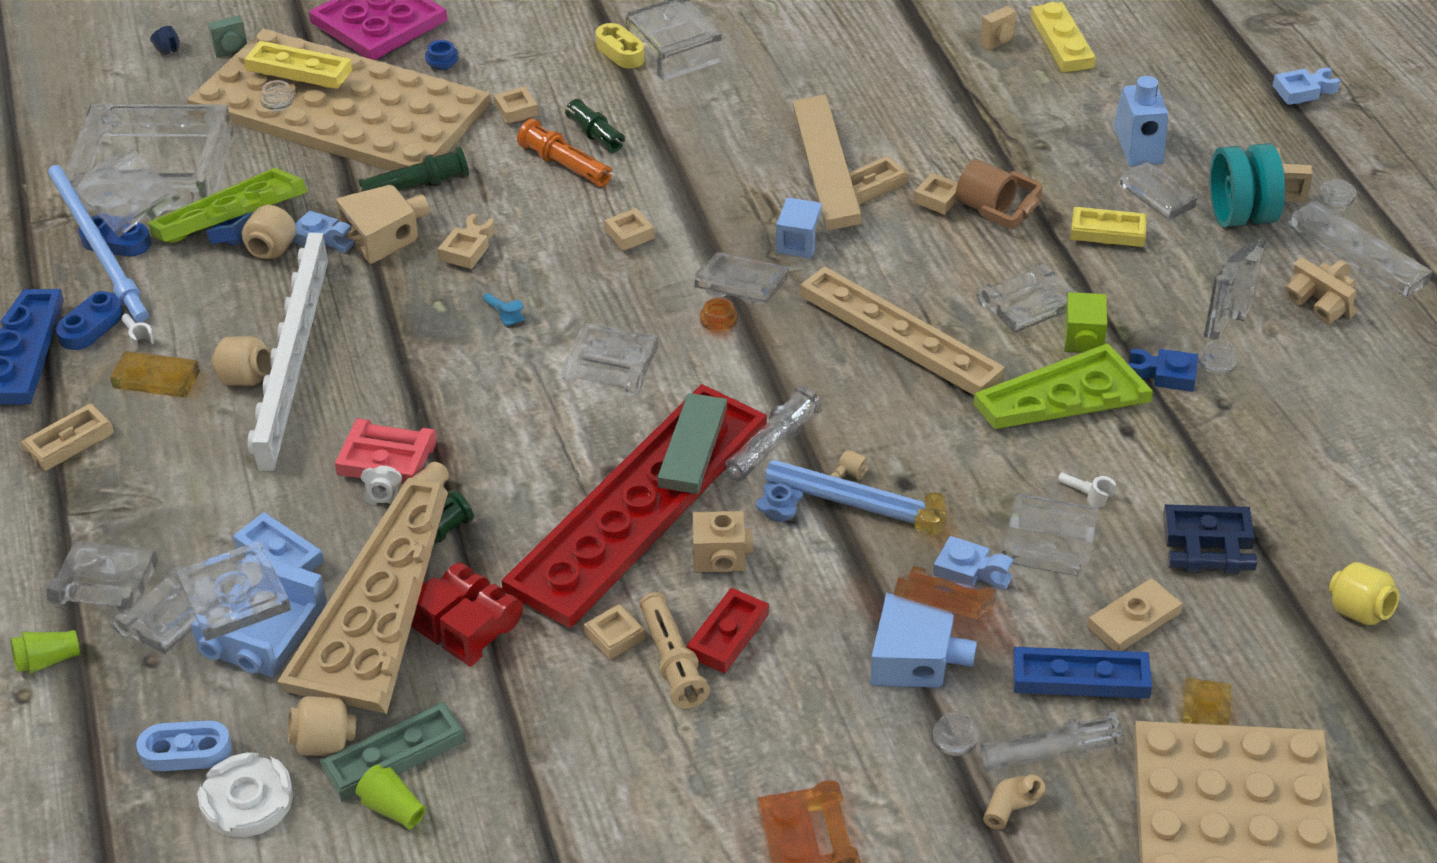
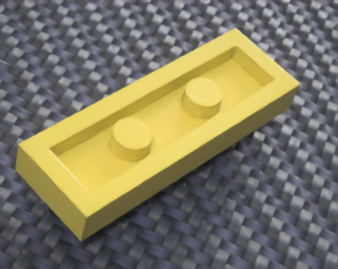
M1049 2L1044 5L1031 7V19L1062 73L1095 67L1096 57L1063 2Z
M259 41L244 59L247 71L335 89L340 87L353 70L350 58Z

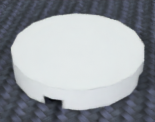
M250 752L229 756L214 765L206 774L207 780L203 783L202 787L200 784L197 793L202 818L209 827L226 837L238 838L262 834L279 824L290 810L294 796L289 772L283 764L271 756L269 760L260 757L259 753Z

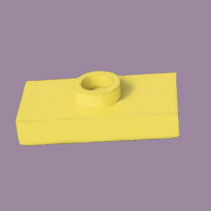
M1074 207L1070 240L1144 247L1147 214Z

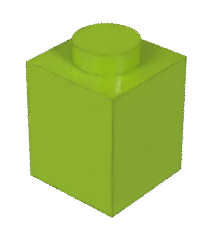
M1067 292L1064 316V351L1085 352L1104 345L1107 331L1106 294Z

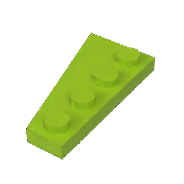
M274 167L147 222L152 236L163 242L174 243L186 238L187 234L213 227L221 222L253 212L261 206L273 205L308 191L302 178Z
M1107 343L974 393L973 405L994 429L1149 403L1152 399L1153 390Z

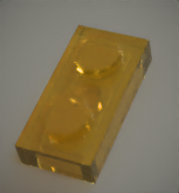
M124 351L110 375L112 387L116 389L186 398L200 373L197 360Z

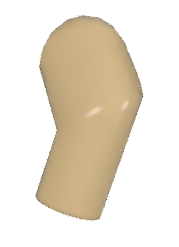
M1029 774L1000 782L995 788L984 814V823L995 830L1004 829L1012 811L1032 806L1043 797L1046 789L1043 780L1035 774Z

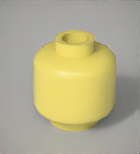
M1353 562L1342 571L1336 572L1329 585L1334 609L1340 615L1364 625H1375L1382 620L1389 619L1398 606L1400 594L1396 588L1394 578L1388 572L1362 562Z

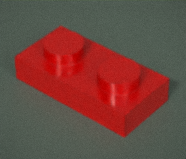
M731 587L687 644V648L696 654L698 662L725 674L768 617L769 603Z

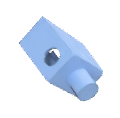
M1141 76L1138 78L1136 85L1125 86L1121 89L1114 128L1128 166L1163 164L1168 110L1159 91L1158 80L1152 76Z
M886 593L872 653L870 685L938 688L944 683L947 663L967 667L974 666L977 641L952 637L954 614L951 611Z

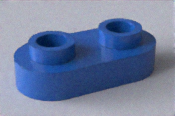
M102 216L91 217L114 255L137 256L150 248L151 238L146 225L135 221ZM79 227L78 232L82 246L87 250L93 251Z
M99 291L92 294L57 323L56 333L60 345L69 350H80L93 344L121 320L124 315L121 300L118 299L116 294L111 292Z

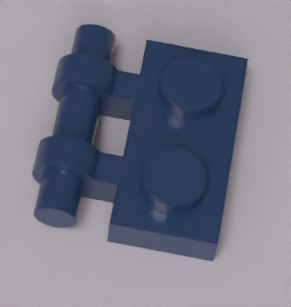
M1165 504L1163 522L1166 547H1184V552H1168V568L1185 569L1186 573H1200L1201 569L1223 570L1224 574L1238 575L1240 570L1256 571V554L1240 553L1239 550L1253 548L1255 536L1250 507ZM1200 548H1222L1223 553L1201 552Z

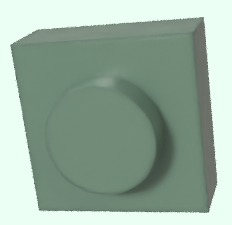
M240 15L207 23L216 57L239 52L247 44L244 24Z

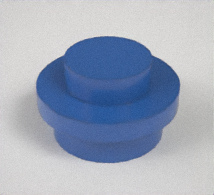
M437 40L430 43L425 53L426 63L438 70L450 68L459 59L457 49L454 48L452 42L447 40Z

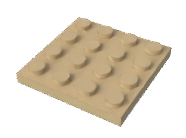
M1135 721L1133 735L1140 863H1338L1324 730Z

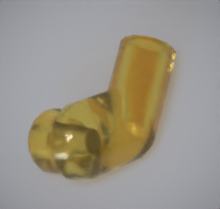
M938 492L929 493L924 498L926 509L917 511L914 525L917 531H926L928 535L933 536L942 533L946 528L947 510L943 494Z

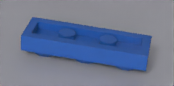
M1014 647L1012 658L1014 693L1150 699L1152 681L1149 652Z

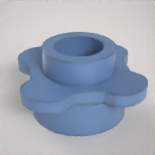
M768 482L763 487V497L756 501V507L772 521H787L796 514V503L802 500L803 491L790 488L785 484Z

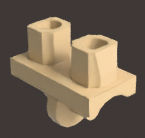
M1300 257L1294 263L1295 276L1286 286V294L1289 300L1297 305H1303L1311 296L1316 297L1319 301L1314 305V313L1327 324H1331L1342 314L1351 319L1358 311L1357 307L1353 305L1356 296V290L1353 287L1356 281L1348 277L1351 269L1350 264L1340 260L1333 266L1323 262L1318 267L1303 257Z

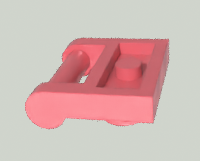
M357 418L335 462L336 473L341 476L361 478L363 471L367 468L374 469L378 466H389L401 474L403 484L407 478H412L422 471L429 453H432L435 449L437 440L436 430L422 428L420 431L381 426L372 424L371 420Z

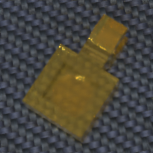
M1186 677L1183 688L1181 723L1229 725L1232 684Z

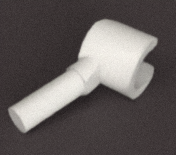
M129 314L122 316L123 323L129 329L130 343L134 351L139 350V339H147L151 345L154 344L150 325L143 322L135 323Z
M1063 472L1058 477V482L1087 494L1089 504L1095 508L1105 506L1108 498L1113 497L1116 490L1115 481L1107 476L1096 477L1093 483L1080 480Z

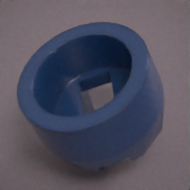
M164 26L155 31L150 37V41L155 49L165 55L170 54V51L175 53L180 46L179 36L172 26Z

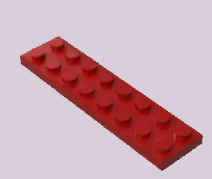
M701 384L692 394L727 399V411L699 493L658 488L657 477L685 402L683 401L501 580L505 593L512 594L524 604L571 629L767 427V415Z

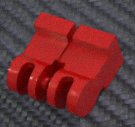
M458 562L448 568L439 580L433 577L422 585L411 627L437 645L442 642L444 650L469 667H472L483 657V648L499 634L507 633L516 626L523 612V602L512 594L506 595L503 588L496 584H490L486 577L481 574H474L472 568L462 562Z

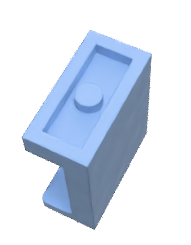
M246 551L238 561L241 582L210 622L196 619L191 628L198 652L205 657L237 665L249 673H260L274 678L327 605L324 585L320 574Z

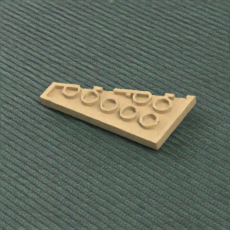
M407 478L278 679V684L285 692L306 697L341 698L348 706L387 714L448 494L441 482Z

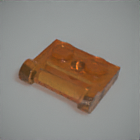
M917 566L912 567L909 575L898 578L894 591L896 596L974 619H981L991 613L997 594L996 589L986 586L979 589L967 584L939 578L927 573L926 569Z
M826 780L818 783L811 789L757 797V808L771 863H861L858 850L851 846L840 806L843 796L838 782ZM823 810L833 848L831 854L820 855L810 811Z

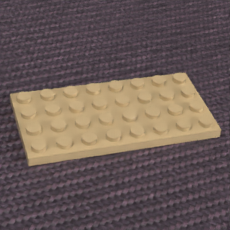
M262 29L187 99L189 111L393 171L423 162L422 159L429 154H432L433 157L446 154L491 105V96L489 92L470 86H464L442 78L418 73L414 70L390 65L386 62L376 61L329 46L305 41L301 38L291 37L273 30ZM259 41L350 58L353 70L340 87L335 89L247 71L244 59Z

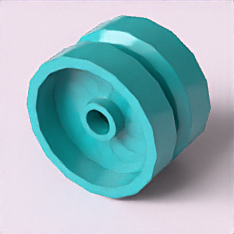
M1271 143L1250 145L1245 152L1239 146L1220 147L1215 150L1210 165L1209 187L1212 208L1218 224L1226 228L1246 225L1248 219L1255 225L1278 222L1285 203V178L1281 157L1276 147Z

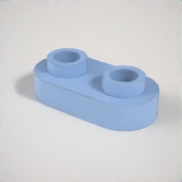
M209 720L161 723L150 726L138 737L136 748L141 763L147 769L152 771H175L212 768L230 756L232 743L228 729L220 722Z

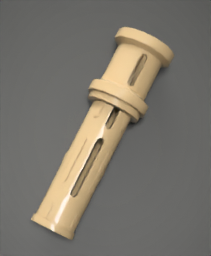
M659 592L649 593L641 599L639 607L645 616L652 638L661 656L659 671L661 676L671 686V701L680 709L696 707L708 698L710 686L697 670L699 663L696 654L685 647L678 627L667 606L665 596ZM662 626L665 627L668 637L664 636L661 629ZM670 644H672V646H673V649H671V650H670V648H669V645H670ZM677 663H680L681 668L677 667ZM687 686H690V689L692 691L691 695H689L686 691Z

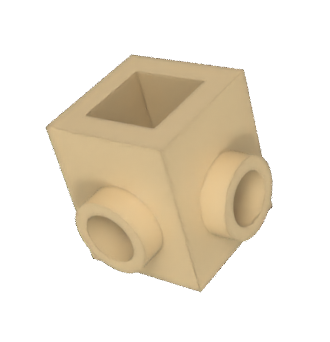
M744 511L693 512L694 572L745 571V554H753L754 549L753 528H744Z

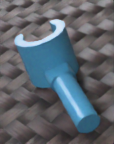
M490 293L483 295V300L499 312L504 326L525 321L520 311L523 309V305L519 299L505 303Z

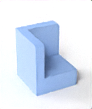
M786 198L776 224V253L812 259L815 251L816 224L822 211V204L820 202Z

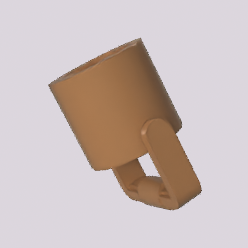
M979 159L972 160L966 166L956 188V199L958 202L978 210L982 217L1009 229L1018 227L1023 219H1027L1042 198V184L1039 181L1016 171L1006 172ZM1017 186L1031 191L1015 209L1012 216L1005 214L1015 198Z

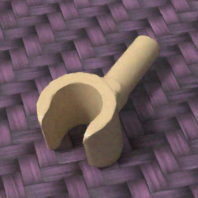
M845 451L839 460L838 468L830 476L843 479L846 475H849L857 480L862 479L868 469L867 465L863 464L867 457L854 451Z

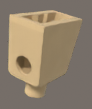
M392 185L336 199L340 222L348 223L352 228L346 235L351 240H354L355 246L369 264H373L416 241L418 238L416 219L430 214L428 202L423 194L405 200Z

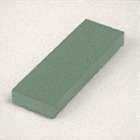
M692 393L687 394L657 477L658 488L699 493L727 411V399Z
M443 701L320 760L322 771L341 802L356 795L355 790L358 782L374 765L380 764L384 768L391 767L398 775L466 742L465 733Z

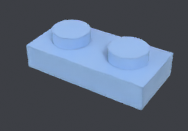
M265 512L233 535L235 548L244 554L246 551L310 572L324 562L322 550Z

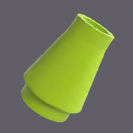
M75 630L67 632H21V636L10 638L12 656L17 673L28 671L30 675L68 658L80 656Z
M380 764L374 765L362 776L355 790L356 795L361 798L362 806L401 823L409 830L421 821L427 810V807L415 797L391 767L384 768Z

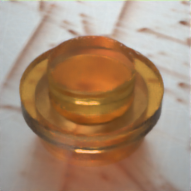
M725 298L708 300L700 312V323L702 326L714 332L730 330L738 321L737 310L734 308L733 303Z

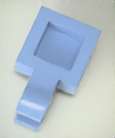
M309 210L295 223L297 232L292 243L305 247L308 233H323L325 246H330L339 252L346 253L355 245L354 240L345 237L352 230L351 225L339 222L338 219Z
M950 536L933 564V576L970 588H974L976 582L980 580L997 589L1006 590L1012 579V574L1008 573L1013 564V559L1004 554H994L989 557L990 548Z

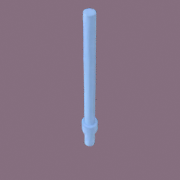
M60 165L51 166L48 169V174L114 285V294L121 300L122 305H126L135 322L146 321L149 314L139 299L140 291L132 279L126 277Z

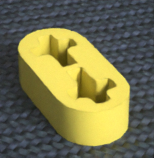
M606 23L596 29L597 49L618 66L632 69L644 64V43L623 26L615 23Z

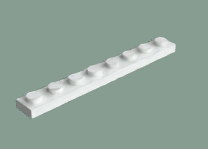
M308 233L305 247L299 249L298 272H293L291 279L292 295L285 299V321L280 322L278 325V347L271 350L270 375H265L263 380V402H258L256 405L255 430H250L248 434L249 454L255 455L258 471L275 470L328 264L323 233Z

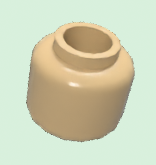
M264 205L256 209L245 223L242 230V240L252 255L262 259H277L285 253L294 240L297 232L296 224L293 218L282 208Z
M229 336L223 338L217 344L211 363L216 376L223 384L228 386H254L260 384L264 380V376L268 375L271 371V351L256 336Z
M307 696L299 701L297 707H290L287 742L288 744H295V749L299 755L328 757L343 750L345 741H354L356 716L355 714H347L346 704L341 698Z

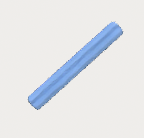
M777 460L769 462L765 473L767 482L785 484L790 488L802 490L806 494L915 525L922 522L926 510L923 501Z

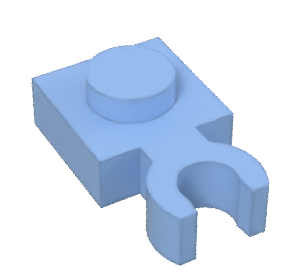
M1321 68L1314 74H1310L1306 69L1275 74L1272 86L1286 104L1291 105L1317 100L1320 93L1334 94L1338 92L1340 79H1330L1331 68Z

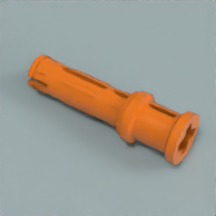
M533 118L527 120L521 126L517 135V143L522 148L533 149L539 153L541 159L547 162H559L598 187H604L610 181L612 175L608 173L612 172L611 167L569 145L559 132L546 130L538 120Z

